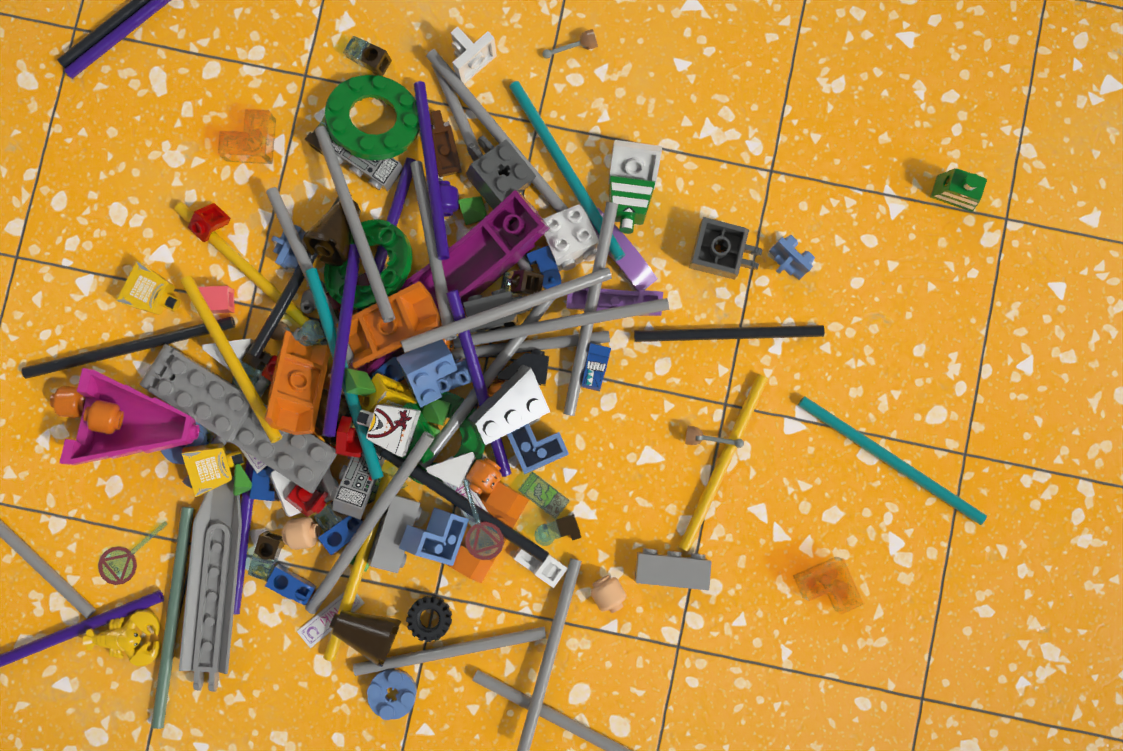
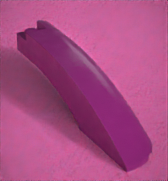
M514 190L480 223L449 248L450 258L442 260L448 292L458 290L463 308V302H467L471 296L480 295L535 247L534 243L550 229L538 214V211L517 190ZM429 263L408 278L399 291L417 282H421L431 294L439 312ZM400 347L358 367V371L367 372L370 377L373 375L372 373L391 358L404 354V350Z

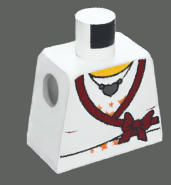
M381 404L376 406L374 413L361 410L358 415L357 424L369 427L366 436L368 440L403 457L407 455L421 411Z

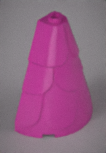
M82 368L77 392L86 397L76 440L65 439L59 463L79 465L108 458L116 459L141 452L152 453L191 444L194 439L198 438L200 427L196 425L195 419L167 403L157 398H150L126 384L123 385L93 369ZM97 400L118 404L120 410L124 411L121 428L119 430L116 429L112 434L89 430L87 421L83 420L86 407H91Z

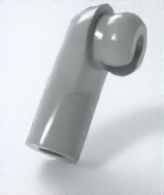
M321 281L325 293L328 292L325 283ZM310 288L303 293L300 303V309L305 314L312 313L316 308Z

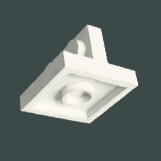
M458 26L451 32L453 41L451 44L455 49L453 53L457 58L452 62L454 71L465 84L497 56L495 39L487 31L473 43Z
M615 140L613 143L608 184L610 183V176L655 181L656 185L662 146Z

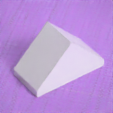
M255 340L229 341L241 364H243L242 359L250 345ZM215 343L202 345L205 352L230 370Z
M473 452L435 464L426 468L427 473L461 488L466 474L475 459V455Z

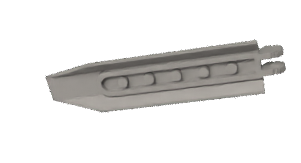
M234 476L233 480L206 492L193 522L179 671H194L193 689L197 691L202 690L204 672H209V691L216 692L219 672L228 674L242 530L240 495L234 496L233 494Z

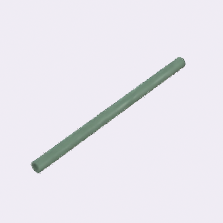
M192 507L181 508L151 728L154 729L164 728L194 508Z

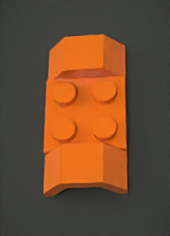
M417 282L388 297L395 315V319L391 322H383L377 303L352 315L349 344L354 354L352 362L354 368H358L402 347L401 340L440 327V315L431 294L421 282Z
M286 330L284 332L265 414V420L271 428L293 435L314 433L330 356L328 345L311 346L295 340L290 331Z
M500 482L491 493L486 494L482 492L478 495L488 513L512 529L530 500ZM468 522L454 565L448 566L469 579L482 583L497 556L491 559H480L470 553L466 546V535L471 528ZM484 526L491 534H493L500 541V536L498 533H496L489 527ZM477 528L473 530L469 539L472 549L474 546ZM480 528L476 550L488 547L486 545L487 541L489 543L490 541L493 542V544L491 543L488 546L498 544ZM499 547L482 551L477 554L483 556L491 555L495 553Z

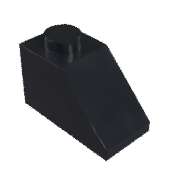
M531 350V354H523L498 374V380H509L523 364L532 369L539 386H546L549 356L545 355V351Z

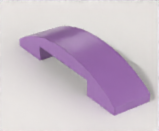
M597 208L601 216L603 217L604 213L599 208ZM592 224V226H593V228H594V230H595V233H596V235H597V237H598V239H599V236H600V235L598 234L597 230L595 229L594 225ZM614 224L613 235L624 251L625 256L615 261L610 252H608V255L622 270L625 278L636 291L646 290L658 278L632 243Z
M589 287L568 294L566 308L584 311ZM601 289L596 311L663 299V292ZM662 311L638 316H661Z

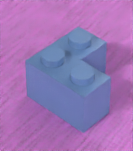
M443 340L416 348L397 357L407 384L420 408L442 397L436 380L457 371L453 356Z
M528 423L507 434L524 474L569 455L560 432L537 442Z
M434 507L426 530L407 525L399 549L419 557L453 566L469 519Z

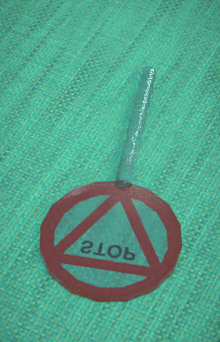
M464 479L462 483L476 522L467 532L465 538L466 547L475 558L491 560L502 551L504 537L496 525L489 522H480L468 482Z
M164 521L131 551L121 546L111 547L106 550L98 563V570L102 579L113 585H120L130 581L137 569V560L134 554L167 526V522Z

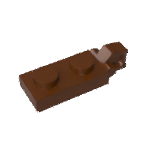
M440 110L433 111L431 114L434 125H431L439 178L462 173L452 127L449 121L443 122Z

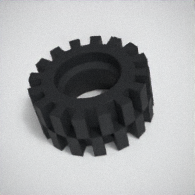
M424 596L420 598L407 613L406 622L409 625L408 630H411L412 635L418 637L420 641L426 640V642L439 640L446 634L452 623L450 606L442 598H437V596ZM431 609L438 614L439 622L435 627L427 628L421 623L420 616L424 610Z

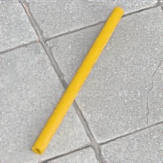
M178 203L174 210L190 223L194 212L185 203ZM213 231L208 242L273 302L277 303L282 293ZM291 302L285 313L310 336L314 335L318 330L317 325Z
M192 276L182 278L181 284L270 442L275 443L281 440L282 435L279 430L271 428L265 420L267 409Z
M757 374L728 439L736 440L742 438L768 381L767 377ZM725 444L678 546L679 548L690 551L737 449L735 445Z
M383 473L384 477L381 478L372 508L394 475ZM381 518L357 552L337 614H340L342 610L350 612L352 610ZM332 632L323 659L334 662L341 640L334 636Z

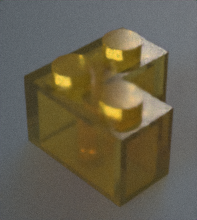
M245 109L243 132H219L218 155L226 162L272 164L276 118L269 110Z
M836 556L793 575L802 598L808 601L827 594L834 611L840 614L864 605L844 558Z

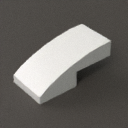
M520 548L513 555L514 560L553 588L568 569L550 554L543 563Z

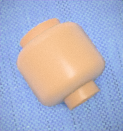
M311 517L290 519L282 529L283 542L293 550L313 547L321 534L320 526Z
M607 575L592 584L594 588L591 590V596L600 611L609 610L611 613H614L623 607L622 602L626 599L627 595L616 577L610 578Z

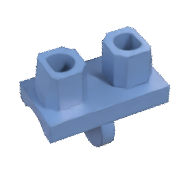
M294 225L302 241L306 232L301 227ZM283 231L280 238L273 236L271 239L276 243L273 252L278 254L275 263L286 270L288 268L296 270L298 261Z
M792 235L786 238L782 237L769 250L775 257L774 260L780 265L776 272L780 274L785 270L790 276L793 274L800 280L813 267L812 263L815 257L806 250L800 254L795 249L798 245V240Z
M465 358L454 360L457 371L436 380L441 393L472 382Z

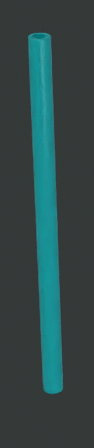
M514 81L509 86L510 90L600 235L603 217L519 81ZM612 233L609 252L614 260L618 261L625 256V253Z
M311 268L306 270L305 274L333 358L337 330L317 268ZM346 361V363H345V369H347V368L349 369L348 364H347V361ZM344 370L342 389L371 479H379L384 477L377 453L373 442L366 438L368 427L357 424L358 415L362 407L358 395L346 393Z
M806 396L800 400L798 406L977 524L982 525L985 522L987 515Z

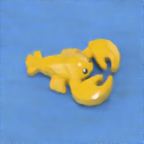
M137 610L130 616L124 626H122L124 618H116L110 620L109 630L95 634L91 628L87 629L86 634L83 636V645L86 646V650L91 651L95 645H98L99 647L109 648V657L120 659L124 658L121 652L124 651L133 665L137 667L147 666L154 662L158 656L159 640L154 641L153 648L150 651L147 650L150 641L144 643L136 651L134 648L140 643L141 637L135 630V627L137 626L143 633L150 635L151 631L147 627L150 625L154 630V635H158L160 624L154 612Z

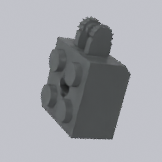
M482 135L477 141L485 152L484 155L472 143L466 148L471 158L475 161L468 168L466 176L494 210L514 190L521 193L528 188L536 175L507 139L494 147Z
M703 217L699 225L689 268L735 280L739 274L740 267L757 270L759 267V263L743 259V253L759 256L762 254V249L746 244L749 229ZM717 245L721 246V253L717 252L716 249H714Z
M505 289L491 292L492 296L482 298V295L471 296L463 304L466 317L523 297L512 298L511 291L506 292ZM531 307L472 328L470 332L478 333L516 326L518 323L517 315L531 311L533 308Z

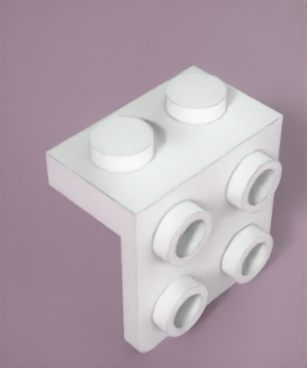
M580 204L543 218L550 227L544 236L559 271L570 270L579 263L595 260L599 239L588 215Z
M330 467L316 488L320 493L326 491L329 494L324 500L326 502L331 501L330 497L334 486L339 487L337 480L332 477L329 470ZM275 470L271 472L270 478L285 514L291 517L301 513L285 500L296 483Z

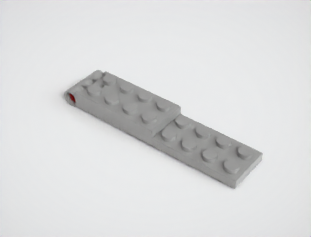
M166 343L139 384L172 407L191 416L196 422L219 437L235 444L310 493H314L337 455L335 454L336 449L313 434L293 435L279 430L282 439L271 443L241 389Z

